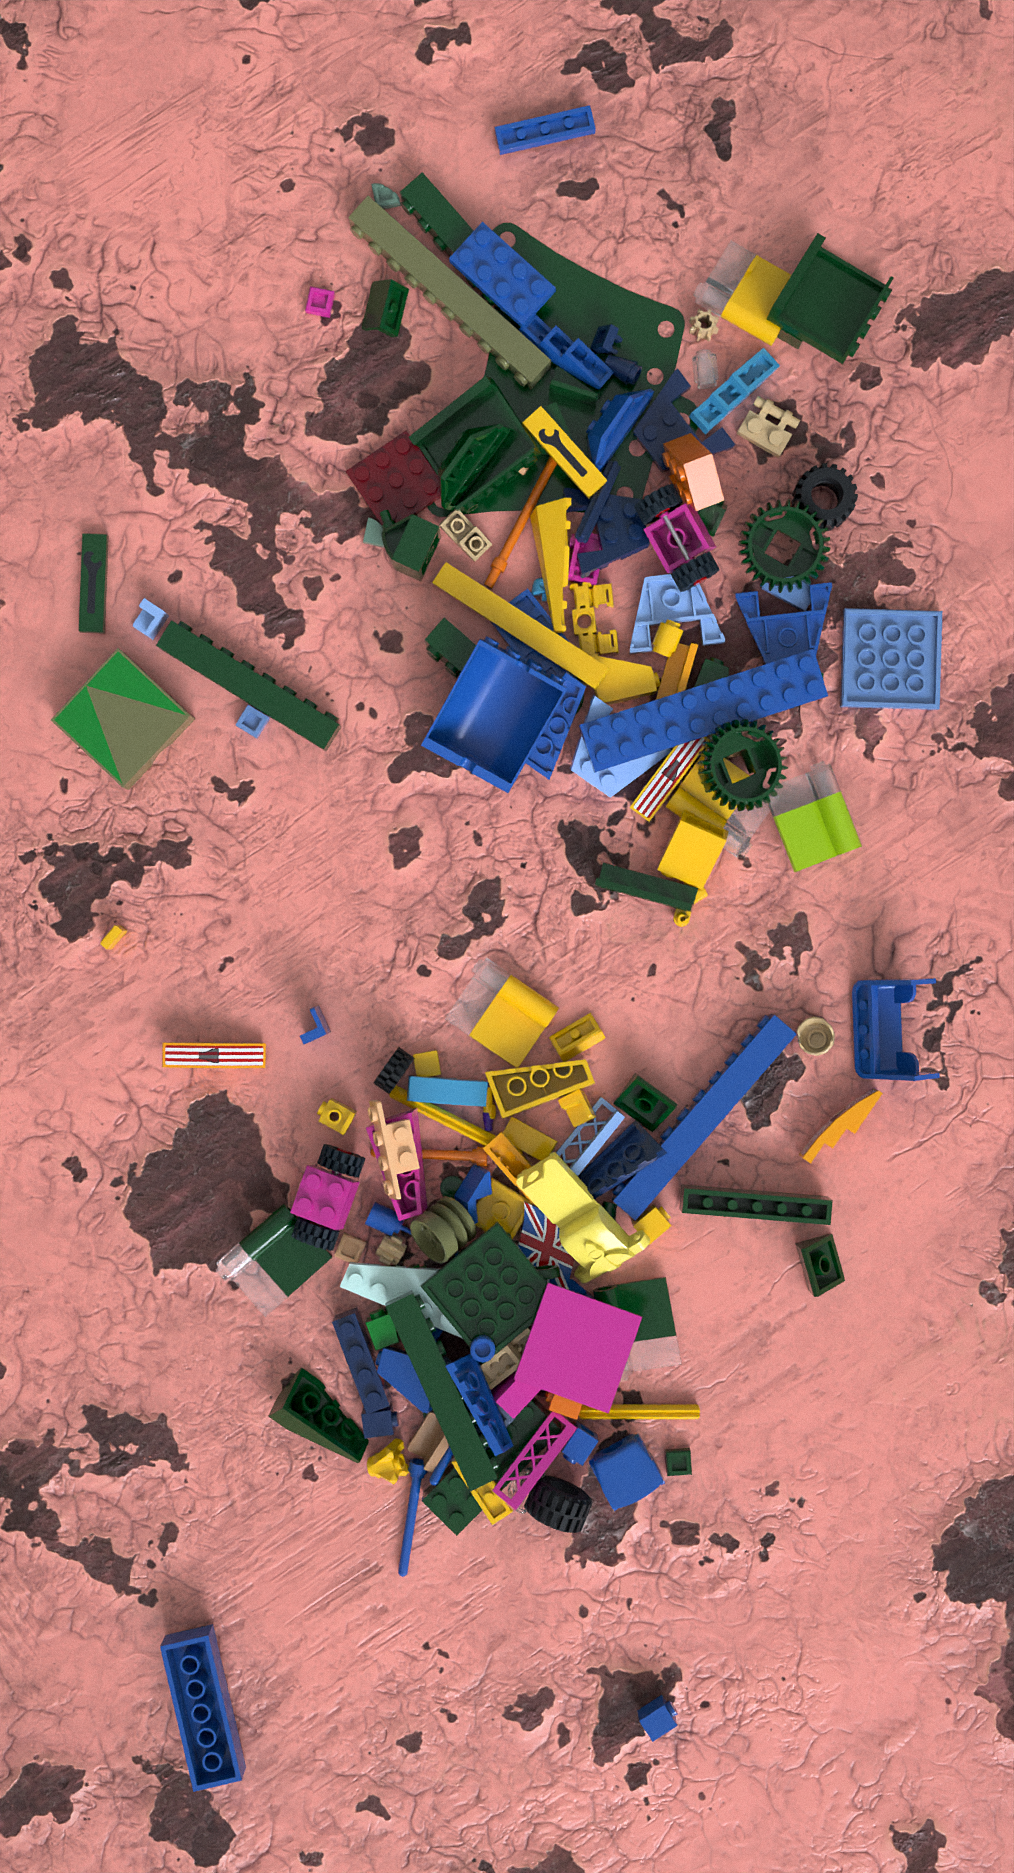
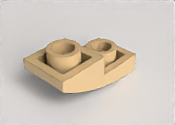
M456 509L439 524L440 528L474 562L492 545L476 526H473L462 512L456 511Z

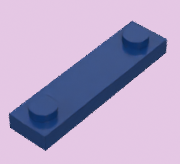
M590 105L495 127L500 155L595 134L596 131Z

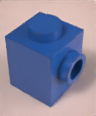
M577 1421L574 1425L577 1428L561 1451L564 1453L563 1457L570 1463L575 1464L577 1462L583 1465L599 1440L595 1432Z
M663 1695L637 1710L639 1722L652 1742L677 1726L676 1715H678V1712L671 1701L666 1702Z

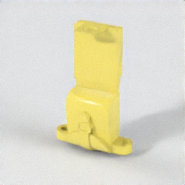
M556 1152L551 1153L550 1156L529 1169L523 1170L517 1176L516 1184L553 1224L560 1228L559 1238L562 1246L580 1264L575 1270L574 1275L581 1283H587L608 1271L615 1270L623 1262L634 1257L649 1245L650 1238L643 1230L629 1236L609 1213L593 1199L587 1186Z

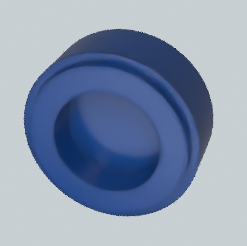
M477 1336L471 1342L470 1353L476 1361L487 1362L495 1354V1344L488 1336Z

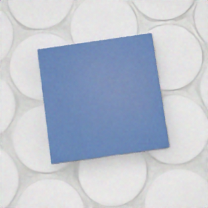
M844 608L840 707L939 710L942 611Z

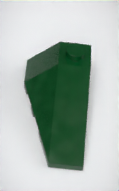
M300 1368L278 1395L268 1417L285 1429L359 1463L369 1440L367 1438L364 1439V1434L353 1420L343 1414L339 1409L340 1404L337 1400H332L324 1390L326 1388L325 1385L305 1369Z

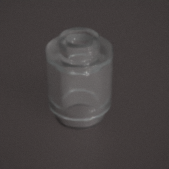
M708 349L697 351L696 355L692 357L694 382L697 383L698 389L713 388L717 386V380L719 379L716 354L711 353V350Z

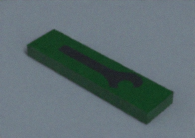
M82 533L79 606L80 633L105 634L109 536L107 534Z

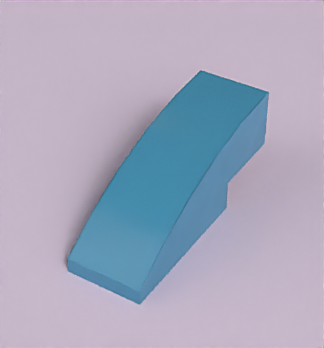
M409 1076L407 1101L486 1107L488 1082L444 1077Z

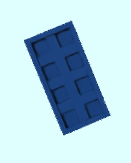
M484 222L472 232L449 258V262L522 328L556 292V288Z
M528 588L509 602L553 631L550 616ZM492 623L509 647L520 653L521 659L527 661L530 658L541 664L542 671L551 676L553 673L561 678L563 677L566 670ZM556 633L568 641L563 633Z

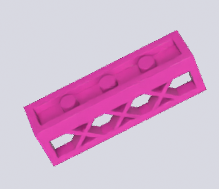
M551 1411L492 1491L505 1501V1504L512 1510H516L577 1428L561 1414ZM555 1417L564 1426L558 1435L550 1436L548 1425ZM545 1430L546 1436L540 1437V1435ZM546 1439L547 1449L542 1455L534 1456L533 1444L536 1440ZM530 1450L531 1456H530V1457H524V1456L527 1454V1452ZM531 1459L532 1469L527 1476H519L518 1464L521 1460ZM515 1470V1477L508 1478ZM516 1480L517 1489L510 1498L499 1490L505 1481Z

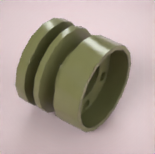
M448 1196L440 1198L436 1204L429 1208V1211L423 1212L410 1225L411 1234L421 1251L427 1257L440 1264L455 1255L458 1248L464 1247L467 1242L475 1238L477 1233L475 1223L467 1210L458 1201Z

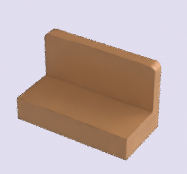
M433 1410L427 1413L407 1446L408 1451L424 1458L423 1469L433 1473L449 1447Z

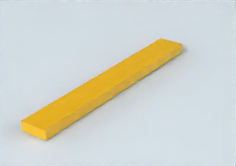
M445 562L432 582L438 588L596 690L608 672L609 668L447 562Z

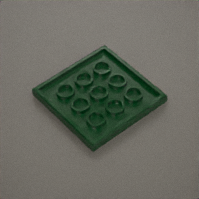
M497 1221L423 1282L420 1287L469 1347L474 1338L485 1335L493 1340L496 1354L533 1324L547 1281Z

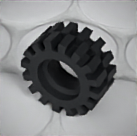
M398 1047L377 1076L374 1084L390 1094L415 1058Z

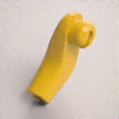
M704 887L702 890L698 888L694 905L708 896ZM676 908L673 916L674 923L680 927L686 926L689 923L691 912Z

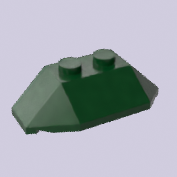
M495 424L467 429L458 435L455 440V447L451 452L444 455L440 462L441 466L438 469L441 506L451 511L455 509L510 433L511 429L503 424Z

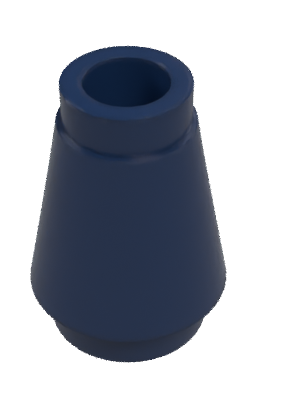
M611 354L605 361V364L614 372L613 375L626 385L629 383L635 385L638 381L642 366L638 365L637 361Z

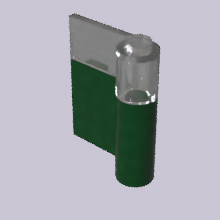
M285 1203L216 1262L218 1265L216 1271L225 1281L228 1278L234 1281L265 1317L332 1258L327 1250L316 1248L291 1237L298 1217L290 1213L291 1209Z
M666 1277L602 1286L593 1290L594 1299L642 1316L620 1382L629 1380L628 1376L632 1375L634 1371L682 1365Z

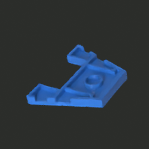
M832 582L809 585L811 611L760 616L758 591L735 594V599L765 664L814 649L815 655L817 654Z

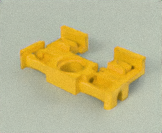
M583 582L580 585L577 583L571 584L569 588L574 590L575 609L572 610L574 634L579 637L580 649L588 655L600 656L599 653L595 654L596 652H600V654H618L619 646L616 630H609L610 634L601 635V632H598V634L593 635L597 633L594 607L599 608L598 605L607 604V607L610 606L611 608L614 607L612 584L594 585L592 589H588L592 587L590 582ZM606 590H608L609 602H607ZM582 615H588L591 618V624L587 628L578 626V619ZM612 634H613L612 637H613V646H614V647H612V642H611V635H612Z

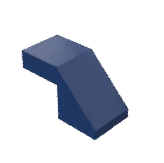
M477 1164L473 1165L454 1195L455 1200L467 1210L475 1224L478 1223L476 1200L492 1194L490 1171L477 1166Z

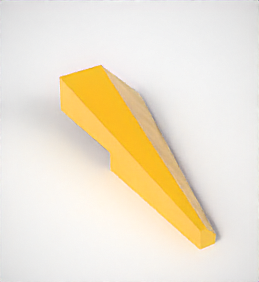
M562 498L538 505L530 515L554 633H564L566 631L564 609H567V601H563V587L568 586L569 546L567 529H570L571 522L567 521L566 510L571 506V498Z

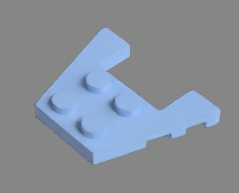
M671 574L645 577L629 654L652 652L649 626L659 625L660 622L666 623L667 619L677 623L699 621L702 646L725 643V637L719 629L714 614H712L700 584L680 592Z
M593 695L584 723L608 716L613 708ZM581 735L570 770L611 798L667 756L672 750L666 749L594 773Z

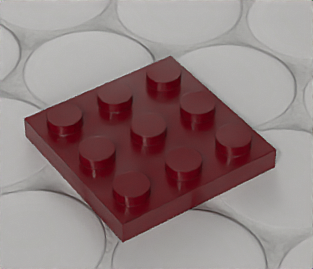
M407 430L345 471L381 526L383 525L380 516L381 511L389 510L392 520L397 523L411 514H418L441 498L439 478L419 448L413 445Z

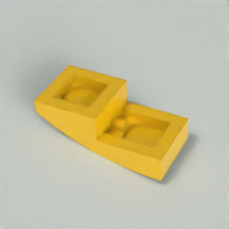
M515 1117L510 1118L503 1131V1134L515 1147L541 1161L550 1156L558 1142Z

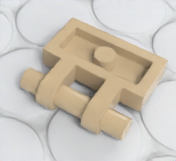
M758 396L753 405L761 409L759 415L750 410L737 435L779 458L792 434L784 430L786 425L788 424L796 429L800 420L792 416L793 413L791 411H784L773 405L774 402L767 399L766 401ZM767 414L781 420L778 426L765 419Z

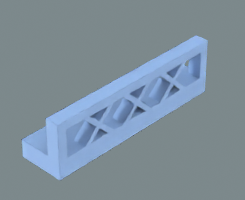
M602 1097L598 1099L592 1109L595 1113L603 1104L612 1112L611 1116L606 1121L596 1122V1118H594V1122H586L576 1127L556 1152L559 1157L561 1154L563 1155L565 1163H572L569 1168L577 1176L625 1118L621 1112ZM603 1124L602 1127L597 1131V1125ZM594 1125V1137L591 1140L581 1141V1129L584 1126ZM578 1134V1141H573ZM579 1144L580 1154L578 1157L566 1160L565 1149L569 1145ZM582 1144H587L586 1147L582 1150Z

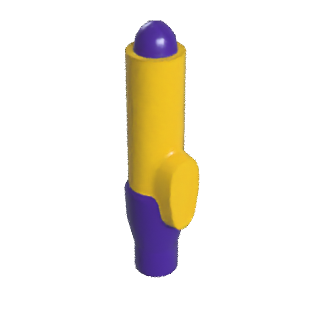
M488 1083L486 1107L483 1106V1121L485 1131H493L496 1107L493 1105V1093Z

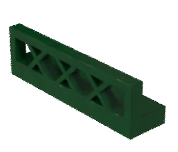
M603 863L600 876L596 878L595 882L597 887L691 913L698 892V888L606 863Z

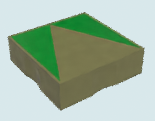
M119 648L113 652L51 719L60 730L106 773L127 790L153 765L157 756L171 745L195 720L188 711L156 684L142 668Z

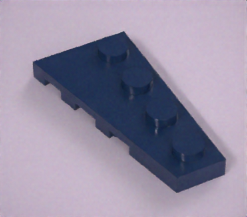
M635 1120L578 1177L587 1186L589 1193L595 1200L661 1158L667 1152Z

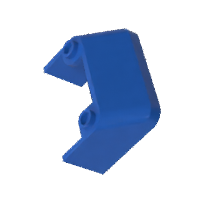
M936 978L860 980L854 984L852 989L854 1061L856 1073L861 1078L905 1081L940 1078L939 1073L919 1072L917 1057L911 1052H902L901 1003H910L914 1000L916 985L936 983Z

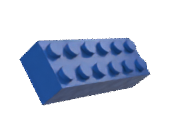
M213 1624L165 1635L160 1649L193 1792L242 1781L246 1764Z

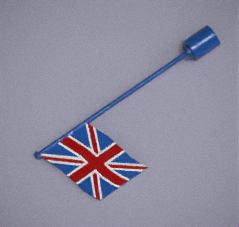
M524 1201V1223L518 1247L535 1267L558 1265L560 1277L546 1281L569 1290L574 1258L561 1244L559 1238L560 1228L553 1224L538 1207ZM377 1202L374 1203L365 1225L389 1236H392L393 1232L398 1234L400 1230L412 1235L411 1229L402 1225L404 1220H398L396 1211Z

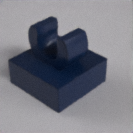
M612 324L599 326L590 350L596 354H617L618 351L612 345L614 342L621 343L623 340L617 335L619 329Z

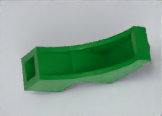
M415 1264L408 1268H419L420 1266ZM382 1308L369 1314L370 1317L366 1320V1326L375 1350L398 1343L400 1337L388 1310L384 1311Z

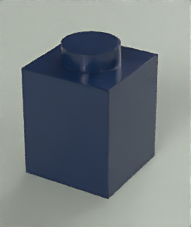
M392 1404L369 1414H366L364 1408L362 1410L364 1439L394 1435L395 1427L399 1426L398 1412H393Z

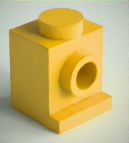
M331 1098L328 1103L323 1101L317 1112L321 1116L318 1122L344 1136L357 1111ZM337 1112L339 1119L336 1121L332 1120L330 1114Z

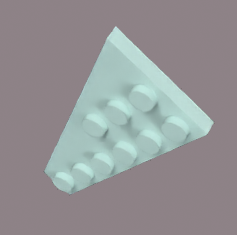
M349 1263L340 1285L341 1288L384 1306L386 1302L412 1290L415 1296L420 1294L426 1307L421 1310L425 1319L430 1317L434 1327L462 1338L420 1287L423 1282L439 1269Z

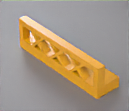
M678 643L675 653L672 652L671 657H667L655 700L685 691L698 648L697 644L691 643L687 646Z

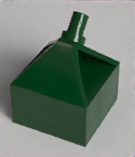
M389 510L381 511L380 516L383 521L382 541L394 570L421 582L440 542V526L413 514L396 523V521L392 520Z

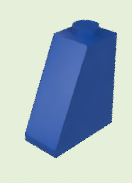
M390 1346L383 1348V1351H379L376 1358L377 1373L420 1411L424 1413L432 1411L430 1402L407 1352Z

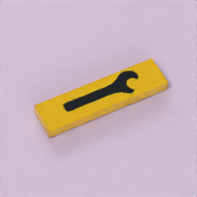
M541 406L522 422L527 431L588 499L607 482V479Z

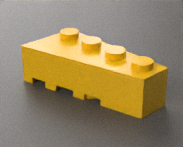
M586 1059L485 1072L503 1119L595 1084Z

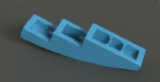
M765 348L761 349L736 370L689 417L706 435L770 377L780 365Z

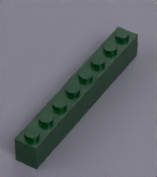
M171 620L156 644L159 649L322 750H328L341 729L340 724L337 723L339 718L328 711L322 714L316 710L318 705L307 698L301 701L295 697L297 692L285 685L283 689L274 684L276 679L266 673H263L262 676L254 672L255 666L245 660H242L241 663L233 659L235 654L224 647H221L220 650L212 646L214 641L207 636L201 634L198 637L191 633L193 628L186 623L180 621L177 624Z
M411 1290L386 1302L385 1306L470 1492L497 1479L495 1470L499 1469L493 1455L488 1457L485 1447L489 1445L483 1433H477L474 1424L477 1422L470 1410L467 1411L463 1403L464 1399L445 1367L446 1363L442 1356L447 1353L441 1340L436 1342L432 1335V1332L436 1331L431 1318L425 1319L421 1311L426 1307L420 1294L415 1296Z

